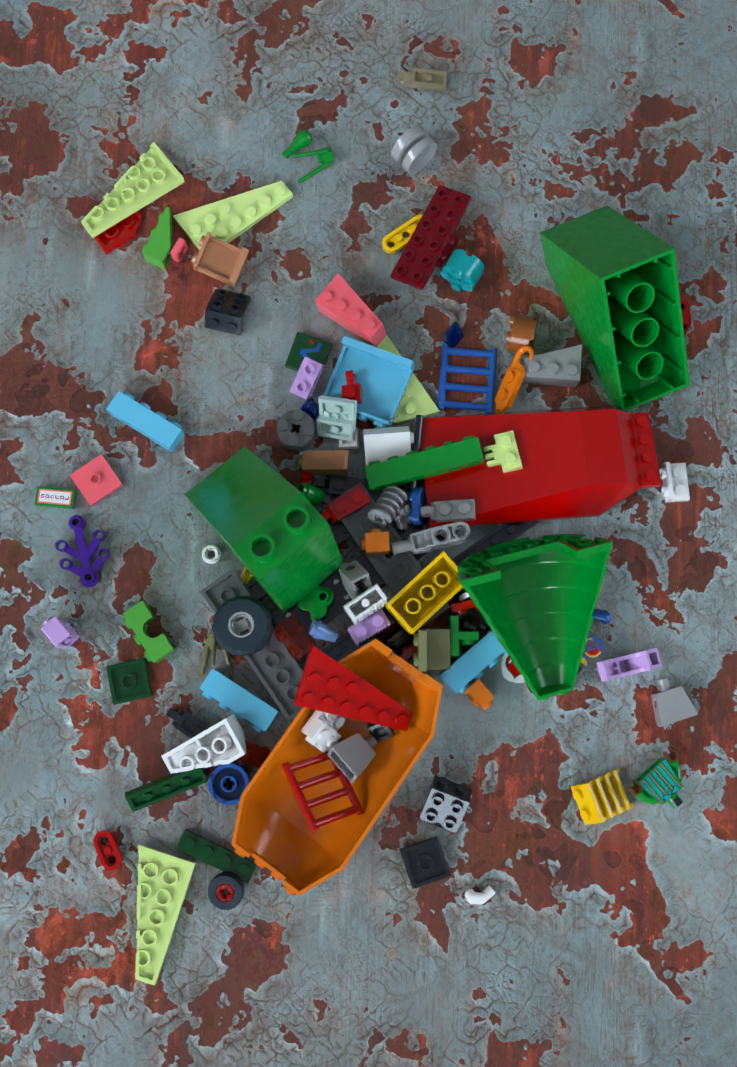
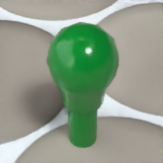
M307 130L299 131L292 145L282 152V155L287 159L296 150L298 151L309 146L312 142L311 133Z

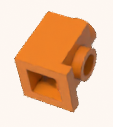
M479 679L463 692L464 695H470L468 699L475 707L479 705L484 711L493 704L491 700L494 696Z

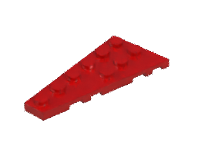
M311 645L293 702L295 705L407 732L413 715L411 710L314 645Z

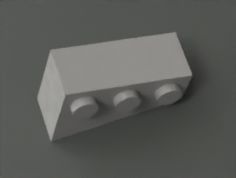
M582 344L535 355L532 360H529V357L524 358L522 364L525 367L526 374L522 383L576 387L580 382Z

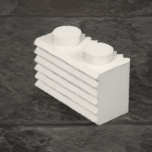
M375 584L343 607L354 625H358L365 618L367 619L368 616L371 617V614L377 612L378 609L381 610V607L384 608V605L387 604V597L378 584Z

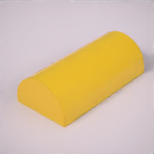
M444 551L441 552L385 604L386 609L408 633L413 634L463 588L457 578L458 566Z

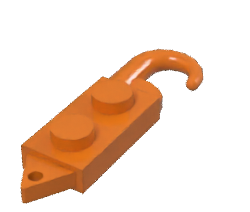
M521 346L517 350L510 367L508 366L494 399V402H496V413H504L508 408L512 407L526 374L525 367L520 363L522 356L528 351L530 354L529 360H532L534 357V350L531 346Z

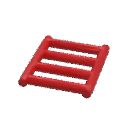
M328 751L289 764V762L282 764L285 775L312 833L318 831L321 826L357 813L358 816L364 814L350 781L327 755ZM327 760H331L335 768L333 771L301 782L297 781L294 771ZM339 777L344 788L308 801L306 800L302 792L303 789ZM348 795L352 804L351 807L315 820L310 808Z

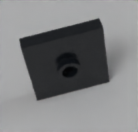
M438 836L399 849L412 889L451 876Z

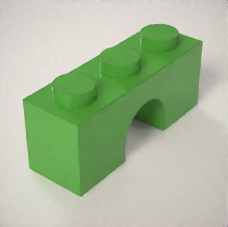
M141 601L122 613L125 617L123 619L124 624L128 629L132 628L135 635L133 637L139 646L142 644L146 650L143 653L149 662L159 663L177 651L166 634L162 633L155 638H151L147 634L148 624L155 620L156 617L146 602Z

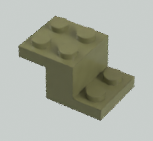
M448 627L419 628L417 633H413V644L417 646V653H413L414 666H417L418 671L450 670V629Z

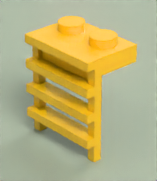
M616 768L588 782L570 786L585 825L603 823L605 820L613 818L615 815L621 814L623 811L629 810L634 806L633 802L629 803L618 773L621 772L620 768ZM609 777H610L611 780H612V783H613V785H614V788H615V790H616V793H617V795H618V798H619V800H620V803H621L622 807H620V804H619V802H618V799H617V797H616V794H615V792H614V789H613V787H612V784H611V782H610ZM600 781H602V783H603L604 789H605V791H606V794H607V796H608V799H609V801H610V804H611V806H612L613 811H611V808H610V806H609V803H608V801H607L606 795H605V793H604V790H603V788H602V785H601Z

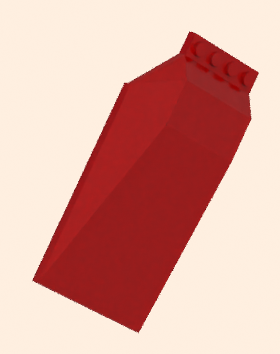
M580 407L423 418L420 452L425 451V448L429 446H436L437 448L444 446V443L448 441H455L456 443L463 441L464 437L474 436V438L478 437L484 459L482 464L423 479L426 506H431V503L435 501L475 499L476 520L436 522L432 521L431 517H428L429 528L455 522H465L468 526L599 517L640 488L660 487L662 485L649 412L627 413L611 408ZM513 430L523 469L503 473L501 465L488 467L487 462L491 460H486L485 455L492 452L484 453L483 448L496 444L494 435Z

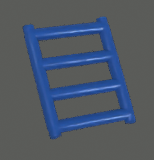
M448 344L442 345L438 393L439 410L451 408L486 411V414L493 413L497 364L496 348L479 350L449 347ZM449 355L489 358V368L448 365ZM447 373L487 375L488 386L447 383ZM446 390L487 393L486 404L446 401Z

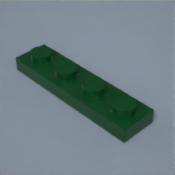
M203 768L172 773L125 792V798L132 811L135 812L208 782V778Z
M187 829L184 830L176 847L177 850L223 872L236 874L246 883L250 882L257 866L254 861L245 857L242 858L235 852Z

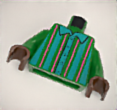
M671 747L672 751L670 754L666 751L663 752L667 760L659 758L638 778L632 779L634 784L632 788L626 787L640 801L651 805H663L668 801L674 809L682 804V799L676 794L683 787L678 762L679 753L673 747Z

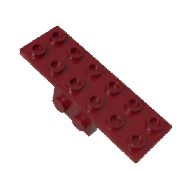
M441 185L438 186L390 275L391 279L420 290L424 289L434 268L439 267L442 269L450 258L453 247L455 248L458 244L459 237L457 236L456 227L471 201L470 195Z

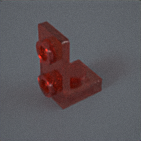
M245 739L247 753L238 758V760L260 768L272 751Z

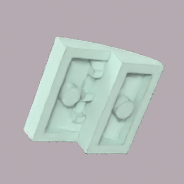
M321 395L318 398V436L353 441L356 429L357 400Z

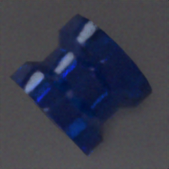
M309 397L301 410L306 412L314 421L319 415V403L317 404L312 397Z

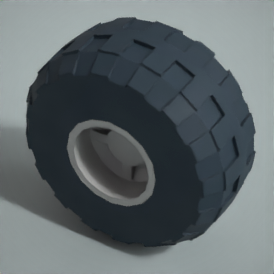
M249 596L230 598L221 604L214 614L212 625L214 637L220 647L230 654L236 656L255 654L263 649L270 640L273 630L271 614L266 606L255 598Z

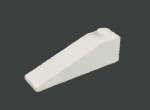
M234 714L161 757L171 774L220 764H229L247 753L244 731Z

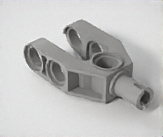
M455 522L410 534L408 540L392 542L393 554L411 551L414 555L459 546L466 541L470 528L465 522ZM455 531L462 532L463 536H458ZM441 535L444 537L445 540L440 541L436 538V536Z

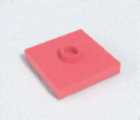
M102 454L70 475L91 507L123 486Z

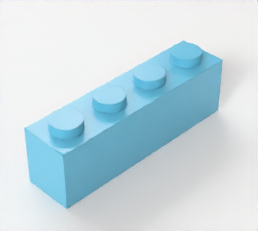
M118 391L106 408L109 414L173 453L185 435L181 429L182 426L175 421H172V423L167 421V417L159 411L154 413L146 403L142 401L141 403L136 402L135 397L128 392L123 394Z
M491 630L450 666V670H445L439 676L454 693L458 691L463 693L469 687V681L473 678L475 681L484 674L482 671L484 668L494 666L499 661L497 657L502 653L506 655L507 652Z
M213 668L199 688L203 691V696L211 701L215 698L220 702L218 705L226 711L229 709L236 712L235 716L243 722L247 719L253 723L251 727L260 733L262 730L268 731L280 712Z

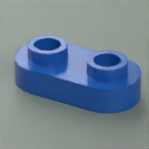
M422 487L414 488L413 492H410L412 511L409 512V520L413 522L414 526H423L425 517L422 518L420 508L425 506V492Z

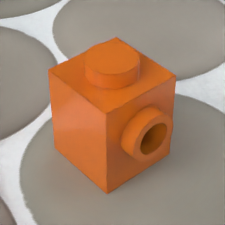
M371 529L369 533H365V538L361 539L362 550H366V555L390 553L389 531L380 532V529Z

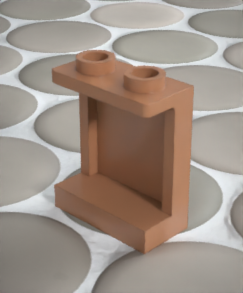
M207 232L206 236L202 235L199 246L201 248L199 253L195 252L191 263H194L193 269L235 288L249 250L244 247L242 249L213 237L210 232Z

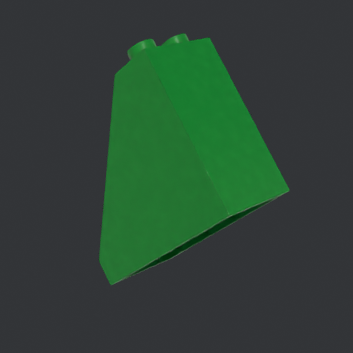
M604 206L540 232L546 267L611 404L618 410L627 412L689 386L674 247L609 206Z
M245 446L185 494L192 505L283 613L287 612L344 563L329 523L297 488Z

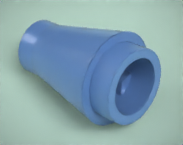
M314 619L308 630V634L312 635V638L335 643L339 634L338 631H335L320 619L318 621Z

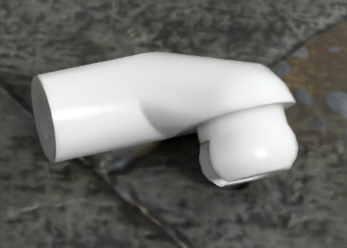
M489 885L481 893L468 889L465 892V897L470 904L482 905L496 893Z

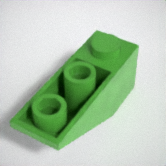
M166 207L164 212H161L158 219L159 222L156 228L152 229L151 238L142 250L146 262L165 270L172 258L170 252L173 249V223L169 207Z

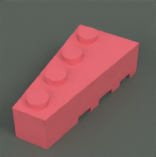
M339 273L315 299L319 312L367 344L377 347L387 335L383 323Z

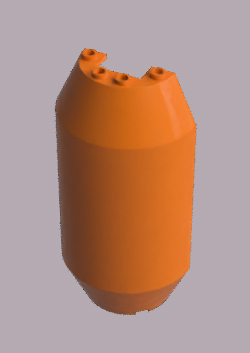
M374 639L338 662L411 710L413 715L407 732L392 728L394 736L378 743L373 748L376 756L355 782L351 783L364 814L359 816L357 813L321 826L318 831L312 833L282 767V764L285 762L292 764L323 753L306 741L307 735L301 732L302 728L316 711L305 707L300 710L241 794L231 843L235 848L234 852L242 858L245 856L255 858V864L263 869L264 867L272 871L270 873L271 876L278 881L284 880L282 882L285 885L284 889L292 896H295V894L298 896L302 895L344 869L435 733L443 685L429 675L419 672L418 669L393 653L389 647L377 639ZM346 718L343 726L337 731L341 735L338 743L355 734H360L365 740L371 735L367 729V722ZM327 760L294 771L297 781L301 782L333 771L335 768L331 760ZM338 777L303 789L302 792L308 801L344 787ZM348 795L310 809L316 820L351 807L352 804Z

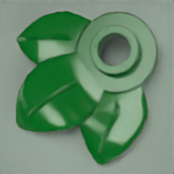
M318 585L297 603V608L310 611L311 621L314 619L318 621L327 614L328 606L334 601V593L331 589L321 588ZM323 594L327 595L325 600L321 599Z

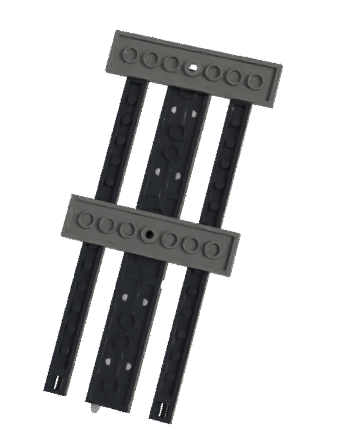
M423 479L417 480V488L424 487ZM360 481L339 497L361 485L371 502L335 523L330 528L337 546L352 537L361 550V539L365 538V533H369V530L380 529V532L389 531V554L366 555V550H362V552L346 563L357 560L369 573L372 586L378 584L381 587L386 584L393 596H395L423 570L418 560L429 552L413 555V552L407 551L394 555L391 543L408 540L410 534L429 529L428 517H425L423 526H414L412 522V524H408L406 530H401L397 527L394 529L391 524H387L386 528L376 526L369 520L368 512L372 509L376 500L380 498L382 492L372 498ZM409 483L395 486L403 490L407 498L410 497V492H413L409 491ZM540 521L501 524L451 560L459 566L464 559L473 553H486L485 548L514 540ZM441 535L436 536V538L440 541L445 540L444 537ZM339 568L319 584L321 588H329L334 593L333 603L328 606L327 614L320 619L325 624H328L345 612L343 606L352 601L343 586ZM233 569L200 591L214 613H216L221 604L230 598L249 596L260 600L268 595L255 579L244 586ZM323 594L321 599L325 600L327 595ZM297 603L285 613L280 609L271 614L273 630L269 642L255 654L244 656L288 721L296 717L303 708L295 705L293 702L306 664L305 661L299 666L289 650L310 636L308 630L312 623L310 611L297 608ZM444 604L420 628L450 608L449 604ZM386 607L381 608L388 618L390 626L395 624L397 621ZM349 632L338 638L335 643H331L321 651L338 662L358 650L362 644L356 646Z

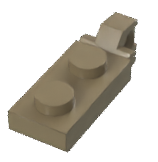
M412 68L408 72L399 71L397 83L410 88L446 92L448 72Z

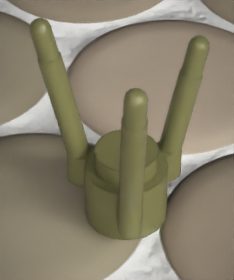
M214 633L208 634V640H206L200 671L201 675L204 674L209 649L212 651V667L215 666L216 651L221 650L214 637ZM224 650L230 678L234 679L229 653Z

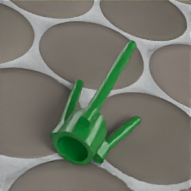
M331 147L293 154L294 158L316 155L318 162L323 163V165L299 179L298 183H302L324 168L330 167V162L334 161Z

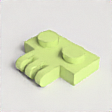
M513 430L494 435L496 444L483 448L484 453L492 452L485 455L486 460H491L487 462L488 467L501 465L503 473L523 469Z

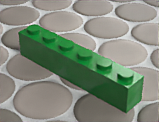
M467 436L462 439L463 441L456 443L455 441H448L441 447L429 446L422 452L410 451L403 457L391 456L387 458L388 461L370 462L369 466H365L369 488L372 492L383 490L387 486H398L482 464L484 459L478 437Z

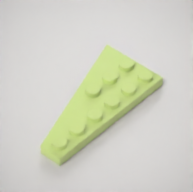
M387 335L377 346V348L401 356ZM414 373L410 378L391 426L416 420V415L427 417L440 413Z

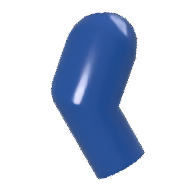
M594 609L592 614L593 620H600L603 624L610 623L611 617L607 610Z

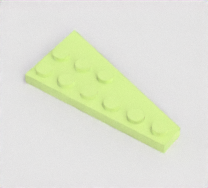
M155 142L150 145V149L146 154L143 153L139 157L138 163L135 166H131L116 182L115 188L110 193L107 192L105 194L104 200L98 206H95L81 221L92 238L185 182L183 176Z
M279 181L173 215V217L200 251L201 246H199L202 235L206 236L207 232H210L213 237L230 243L293 198V194L283 181Z
M138 844L135 979L155 986L196 862Z

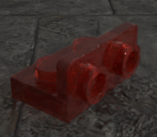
M293 614L281 624L279 623L273 630L277 640L281 643L283 642L287 646L288 653L293 658L296 657L298 661L309 653L311 645L315 647L318 645Z

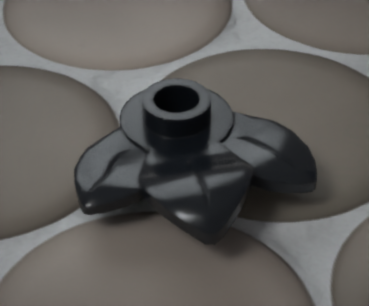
M475 608L467 609L468 613L456 615V612L454 613V616L463 618L462 623L465 632H472L479 626L485 631L490 629L479 610L475 611Z

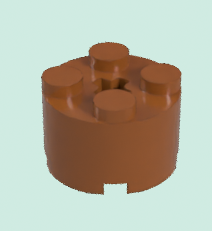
M517 314L511 315L510 332L508 331L506 338L507 351L516 353L524 345L534 347L538 318Z

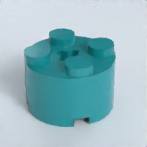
M462 249L454 250L440 275L451 283V287L454 290L460 292L462 289L471 292L483 275L485 267L479 258L473 254L471 257L466 255L467 251Z

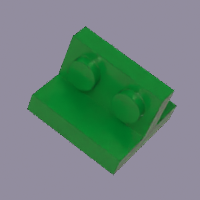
M450 616L448 618L450 658H457L459 656V642L460 646H472L474 642L479 640V632H459V616Z

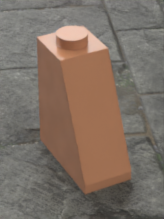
M349 450L303 451V457H299V468H302V472L307 471L311 475L348 477Z

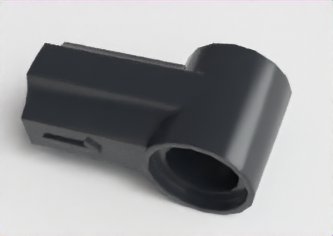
M400 626L387 638H381L378 641L389 646L393 653L398 655L399 650L413 640V634L408 633Z

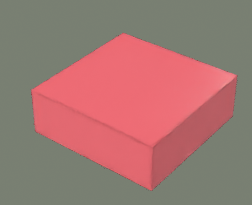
M179 237L170 252L173 260L178 263L188 250L186 241Z

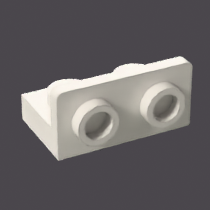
M665 462L659 469L660 478L663 479L661 493L662 497H665V503L689 501L686 463L670 464V462Z

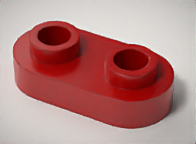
M108 830L98 832L94 836L93 844L102 866L110 871L119 868L123 862V855L114 834ZM103 837L108 838L107 844L102 842ZM111 855L116 857L115 863L110 861Z

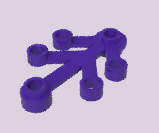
M74 515L69 520V526L75 532L79 551L69 546L64 540H58L55 543V548L80 560L83 569L73 565L72 561L68 558L61 559L59 565L62 569L69 570L80 576V582L85 587H94L99 582L98 571L104 561L110 557V552L106 548H100L97 551L98 558L92 567L90 559L99 544L105 540L106 535L102 530H95L93 532V540L87 548L83 534L86 521L81 516ZM78 519L79 524L74 526L73 522ZM98 533H102V537L100 539L96 538V535ZM60 543L65 544L63 549H59ZM102 551L107 552L105 557H101ZM65 561L69 562V565L67 567L63 566V563ZM88 574L92 575V579L90 581L86 580V576Z

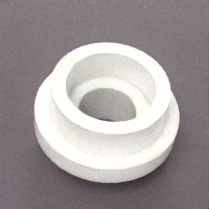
M208 545L202 551V558L208 564H215L221 558V551L215 545ZM211 551L215 552V556L213 558H209L208 554Z

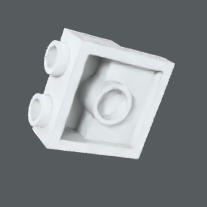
M316 710L301 732L307 735L305 740L324 753L326 750L329 752L341 738L337 731L343 726L347 717Z

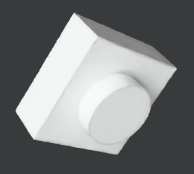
M357 428L355 429L353 441L339 439L340 450L359 449V430Z

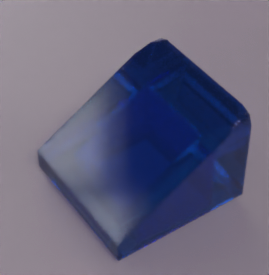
M454 322L443 333L442 341L448 344L449 347H455L464 337L457 322Z

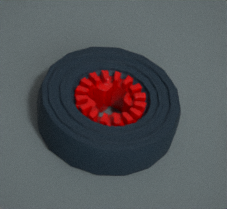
M231 872L217 874L208 886L210 902L221 910L235 908L244 896L242 880ZM225 886L226 888L228 887V891H231L228 895L224 894V890H221Z

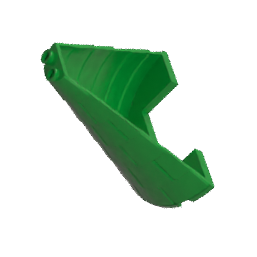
M580 534L543 535L542 540L525 537L485 548L486 553L475 552L464 559L457 567L459 583L469 594L470 599L497 636L498 641L524 677L525 682L537 700L544 701L549 699V697L565 695L567 692L573 691L587 643L586 640L594 618L592 614L607 570L606 563L613 546V541L601 537H595L593 541L592 539H587L586 535Z

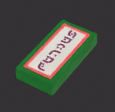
M37 486L35 505L74 509L77 491L74 489Z

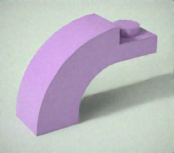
M657 648L597 662L602 682L663 667Z

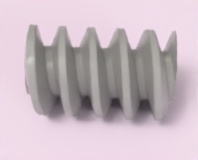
M387 486L368 512L369 520L378 527L386 528L387 524L392 522V518L396 516L400 507L403 506V501L407 500L406 493L398 487Z

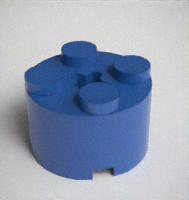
M238 763L220 765L209 778L208 787L210 794L224 805L238 803L241 794L251 781V776L248 770ZM229 778L231 779V781L235 782V785L232 786V789H230V786H226V782L229 781Z

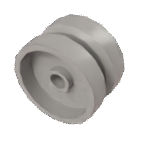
M419 125L407 130L397 140L391 151V156L399 164L402 163L403 169L409 175H413L424 168L437 151L438 145L430 137H426L427 134Z

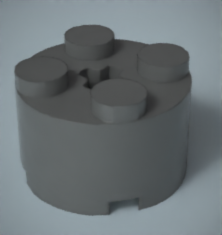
M300 409L288 411L277 422L279 441L285 449L303 452L312 446L316 435L313 419L306 412ZM297 429L300 432L297 434L296 432H293V430Z

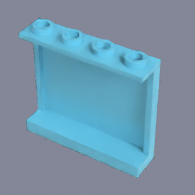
M344 336L341 342L343 345L342 351L323 396L342 398L341 385H347L345 371L353 370V374H356V384L360 383L362 387V404H357L356 418L367 422V420L373 421V425L379 428H384V426L391 427L415 369L414 361Z

